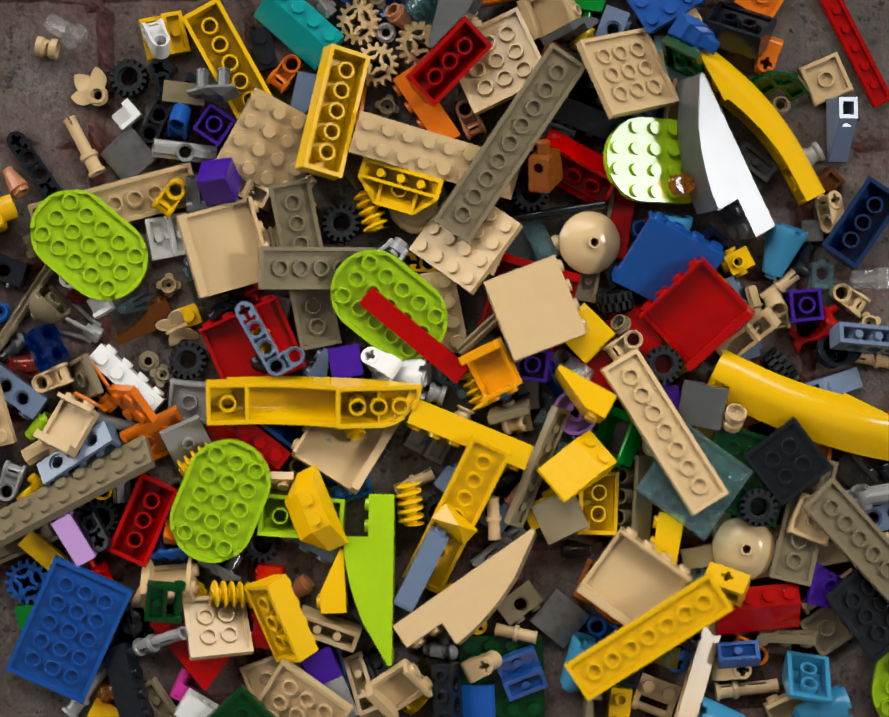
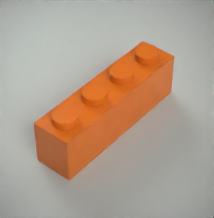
M414 65L393 79L395 84L392 86L398 97L401 95L406 100L404 106L410 114L415 113L418 118L416 123L419 128L454 139L461 137L460 132L439 102L435 107L426 104L412 89L405 76L414 68Z

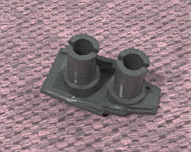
M227 67L217 68V84L209 85L208 69H197L196 87L187 90L189 97L209 101L228 102L240 97L236 84H230V69Z
M239 554L228 559L224 568L217 565V563L194 560L198 563L199 567L206 570L212 577L220 582L222 580L225 581L226 585H228L229 581H233L235 585L238 581H241V577L235 574L243 560V557Z

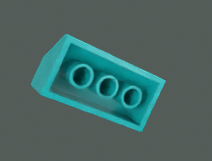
M263 0L253 15L258 22L266 27L315 72L319 68L323 47L329 44L340 46L344 40V35L305 0Z

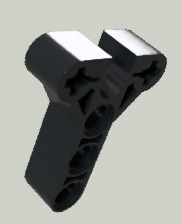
M154 59L149 65V70L155 77L158 96L140 130V136L142 140L152 145L153 139L148 140L146 138L147 131L155 130L156 135L154 138L161 139L168 126L167 122L175 104L162 102L164 80L172 81L178 69L174 64L164 59ZM162 66L167 71V73L164 71L158 72L156 70V67ZM188 72L183 82L196 83V75ZM158 111L165 112V118L161 121L155 119Z

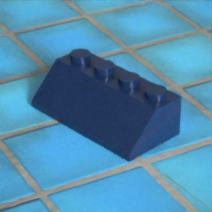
M868 176L821 245L834 259L850 270H856L889 223V189L871 176Z

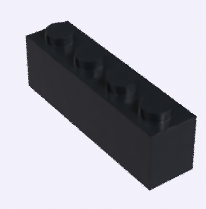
M568 95L550 122L557 123L558 120L565 123L564 127L576 131L578 128L585 131L584 135L594 139L598 136L603 138V142L606 143L609 135L613 133L619 124L629 119L622 116L609 119L605 110L591 106L585 101Z
M133 641L109 647L104 656V662L119 717H154V711L150 706L148 698L149 692L143 680V670L132 648Z

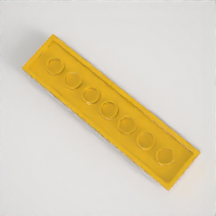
M473 433L433 515L447 503L475 527L512 451ZM431 517V519H430V521H429V523H428V525H427V527H426V529H425V531H424V533H423V535H422V537H421V539H420V541H419V543H418V545H417V547H416V549H415V551H414V553H413V555H412V557H411V559H410V561H409V563H408V565H407V567H406V569H405V571H404L402 577H404V575L406 574V572H407V570H408V568H409V566H410V564H411V562H412V560H413L415 554L417 553V551H418V549H419V547H420V545H421V543H422V541H423V539H424L426 533L428 532L430 526H431V525H433V526H435V527H436V526H440L438 523H436V522L432 519V517ZM452 535L449 536L448 542L425 586L426 589L437 594L442 592L466 543L462 545Z
M708 572L566 662L564 666L587 701H590L726 615L734 608L712 574Z

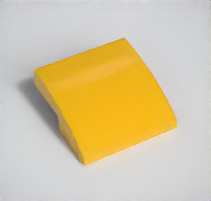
M181 10L139 19L140 31L141 23L145 22L148 24L158 21L159 18L163 19L167 33L170 36V54L168 57L191 51L185 25L181 18L183 17ZM142 35L147 61H152L156 58L152 56L148 44Z
M583 303L578 313L580 318H584L587 323L588 330H586V335L583 338L581 336L565 342V344L587 364L616 334L589 306Z

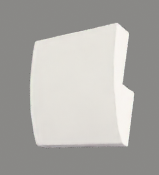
M187 212L171 214L168 219L162 216L144 220L151 261L186 255L176 216L187 214Z

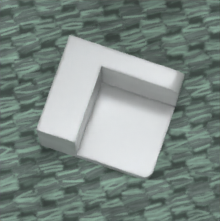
M128 98L121 103L123 107L112 115L113 120L123 132L129 126H134L144 117Z
M91 298L87 300L95 319H99L116 309L112 301H98Z

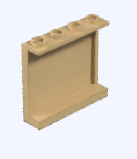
M251 196L237 200L234 203H226L176 216L199 299L258 283V247H269V244L263 240V223L257 219L258 205L256 200L252 201Z
M555 255L483 282L485 292L513 363L520 362L523 358L582 336L583 338L586 335V330H588L585 319L579 316V303L576 298L573 299L571 296V283L569 279H565L562 272L565 271L561 259L557 260Z
M400 422L388 427L364 428L366 431L365 435L356 441L348 439L344 429L304 425L301 430L304 432L301 439L297 437L291 446V449H293L291 456L309 467L317 465L322 475L357 495Z
M621 526L579 584L577 592L625 626L683 589L688 582H691L692 575H690L691 571L684 565L680 564L678 566L672 562L673 558L665 552L659 553L655 550L656 546L647 539L643 541L638 538V533L630 527L624 528Z

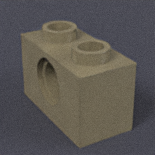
M526 579L508 593L497 609L510 626L513 623L518 625L525 619L524 615L530 610L533 613L542 606L543 598L532 583ZM516 599H524L526 606L523 609H517L514 606Z

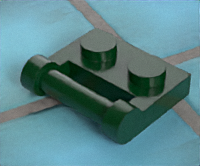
M148 580L144 621L181 623L183 621V613H181L183 592L186 589V582L182 580L174 582ZM168 591L175 592L172 613H166Z

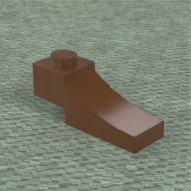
M157 295L151 298L147 304V311L135 323L115 333L114 339L117 346L156 331V321L168 317L174 311L168 296L162 297Z

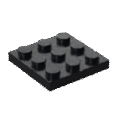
M794 416L743 454L745 460L782 506L834 468Z

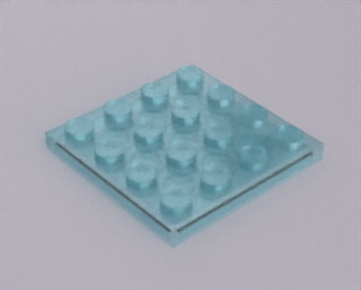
M685 422L729 494L692 516L657 460L654 461L634 490L704 541L753 471Z

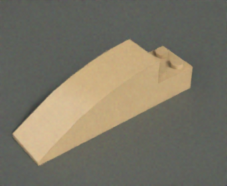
M533 528L393 625L405 646L414 649L420 648L427 643L425 640L430 635L435 637L444 631L443 626L457 645L463 644L493 615L518 580L538 535Z

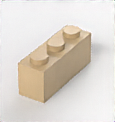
M303 605L302 613L307 618L308 627L316 640L354 653L361 634L362 625L329 613L321 614L320 610Z

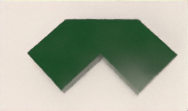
M768 70L751 79V82L764 96L780 88L791 102L809 93L808 87L798 74Z

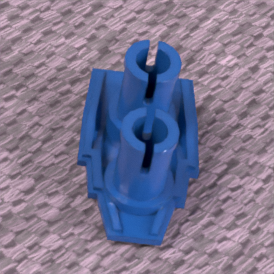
M683 11L679 13L668 31L672 37L679 39L685 45L696 47L700 52L703 51L714 55L721 44L715 38V34L707 28V24Z
M162 531L150 559L154 561L165 560L183 563L188 561V555L178 545L173 549L167 548V544H164L163 541L164 531Z

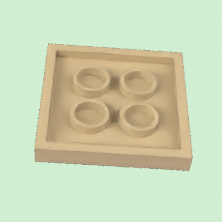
M209 596L194 597V602L182 603L184 626L189 633L187 645L190 661L253 654L254 649L246 604L244 608H241L240 602H237L236 607L233 608L232 603L229 602L227 608H225L223 601L220 602L219 607H216L215 601H212L211 606H209Z

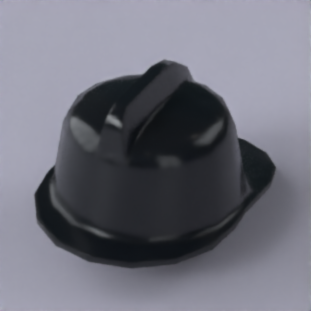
M826 336L817 343L815 362H820L821 365L828 369H834L857 361L861 356V352L830 349L829 336Z
M132 602L128 603L117 627L122 643L131 642L140 637L146 638L148 634L153 633V628L150 625L151 622L144 621V610L140 607L135 608L131 606Z

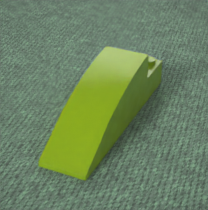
M369 494V498H365V511H369V518L365 519L364 531L368 532V536H346L349 543L343 545L348 580L361 620L387 666H392L394 663L393 625L395 604L393 602L395 599L396 494Z

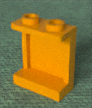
M501 337L458 358L461 365L467 363L483 395V398L480 399L481 403L488 401L491 404L501 398L500 395L505 392L508 396L518 391L517 386L523 383Z

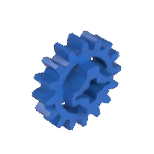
M30 558L26 559L25 564L20 560L18 561V566H11L13 572L6 573L10 577V579L4 581V583L10 585L6 592L12 591L13 594L10 598L18 597L17 603L25 600L26 605H29L31 599L35 603L48 572H44L45 568L43 566L39 567V563L36 560L33 564ZM23 568H29L26 574L18 573ZM37 573H39L41 581L38 579ZM30 577V582L32 583L29 586L26 585L27 582L24 580ZM15 582H16V583L18 584V586H19V591H18V589L16 588ZM31 589L38 590L36 594L28 595Z

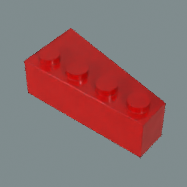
M262 562L255 569V579L257 580L274 574H286V564ZM252 608L251 621L254 622L253 629H250L253 648L270 649Z
M167 606L166 613H172L173 610ZM184 620L181 623L151 622L150 625L157 634H161L184 626ZM187 639L167 645L204 691L208 689L230 659V657L190 661Z

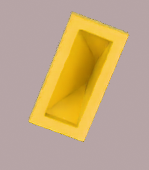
M447 503L432 516L436 523L462 545L477 532V529Z

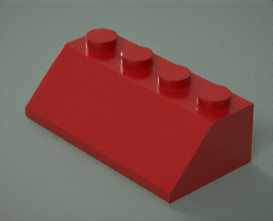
M464 15L405 77L426 104L435 107L493 46L467 16Z
M552 128L545 139L549 140L550 148H558L560 150L564 178L556 186L587 203L605 200L607 205L616 187L608 180L604 168L603 155Z
M258 424L207 425L205 428L212 442L222 439H236L250 444L263 455L271 472H279L292 455L290 449Z
M148 473L140 474L112 538V546L108 551L146 568L179 489Z
M797 583L749 587L741 607L731 604L734 609L714 621L716 636L798 628L801 611L799 586Z

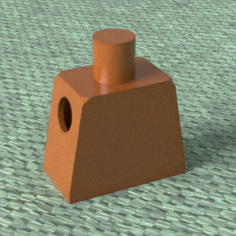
M548 139L538 140L537 150L528 160L529 192L550 193L564 178L560 150L558 148H550Z

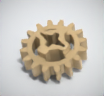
M353 0V4L346 2L347 8H340L343 14L337 16L341 23L336 24L337 27L342 28L340 32L346 35L344 40H351L352 45H357L358 43L359 45H365V42H373L372 37H378L376 29L382 28L380 25H377L382 20V18L376 16L379 10H373L374 4H367V0Z
M413 21L411 26L409 24L404 25L405 31L398 32L401 38L395 40L400 43V46L395 47L396 50H401L398 57H405L404 63H411V66L414 65V67L429 52L428 44L432 25L425 26L423 21L419 23ZM420 30L416 35L411 34L413 31ZM420 53H421V54H424L423 57H421V58H416V56H419Z
M376 42L374 47L367 43L368 49L360 48L362 53L369 55L376 52V54L370 57L368 74L365 78L366 85L369 87L373 83L374 87L378 88V84L381 83L383 87H386L385 81L388 80L392 83L391 76L398 75L394 69L400 68V65L395 63L399 58L397 55L392 56L394 50L393 48L387 50L388 45L386 43L382 47H380L379 42ZM386 55L390 59V66L385 63ZM379 61L381 66L374 68L372 64ZM386 74L383 77L377 78L378 75Z

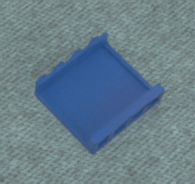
M649 211V219L619 267L615 265L611 274L612 281L654 301L657 298L655 294L663 286L668 288L673 283L671 279L677 273L681 272L683 274L688 270L687 264L695 257L699 260L703 256L716 270L725 255L722 245L714 240L710 242L704 239L702 234L697 231L691 232L687 230L680 222L675 221L673 223L660 212L654 213Z

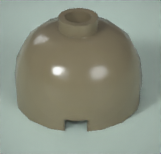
M45 282L39 283L30 293L28 300L32 318L45 324L60 322L71 310L70 307L67 309L65 305L67 299L54 286L50 285L47 287L44 286Z

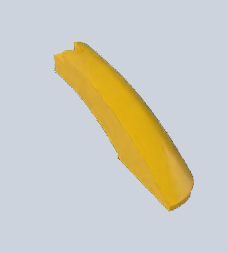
M702 51L704 74L717 99L718 105H722L738 118L764 146L776 165L779 166L778 168L798 205L800 206L826 192L799 141L763 93L720 54L715 52L713 55Z
M724 349L706 385L728 388L727 406L730 404H740L746 409L748 416L776 428H779L794 416L816 443L866 457L889 461V414L846 393L839 394L784 377Z
M251 376L206 380L207 425L280 424L333 427L336 429L388 427L401 422L412 409H415L421 396L422 384L310 376Z

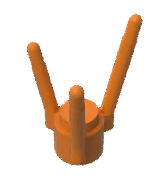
M92 363L98 377L108 389L110 384L98 367ZM76 391L74 392L75 396L93 404L104 413L108 412L110 414L118 406L112 401L111 394L107 392L96 396L99 398L98 402Z

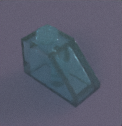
M535 219L523 225V234L537 261L558 255L554 243L540 219Z

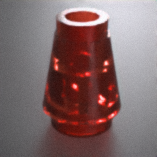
M33 354L7 357L6 368L7 370L32 375L38 372L39 359L38 356H33Z

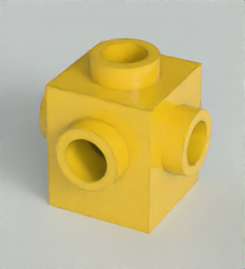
M733 246L725 250V257L720 263L721 269L725 274L728 273L729 276L735 275L736 278L748 273L747 268L755 265L746 246L738 249Z

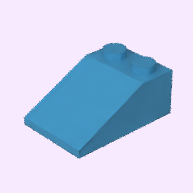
M787 650L782 666V683L788 697L832 704L829 657Z

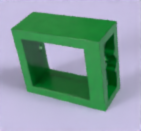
M611 406L604 420L597 425L594 435L607 449L618 419L630 422L631 424L618 456H612L617 461L616 467L621 468L622 465L631 467L642 436L626 411Z

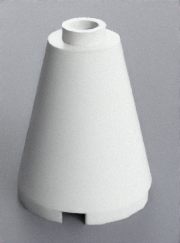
M425 358L402 361L403 365L393 381L422 384L420 399L424 400L428 392L424 391L425 387L430 386L431 363H427L428 360ZM372 372V379L388 381Z

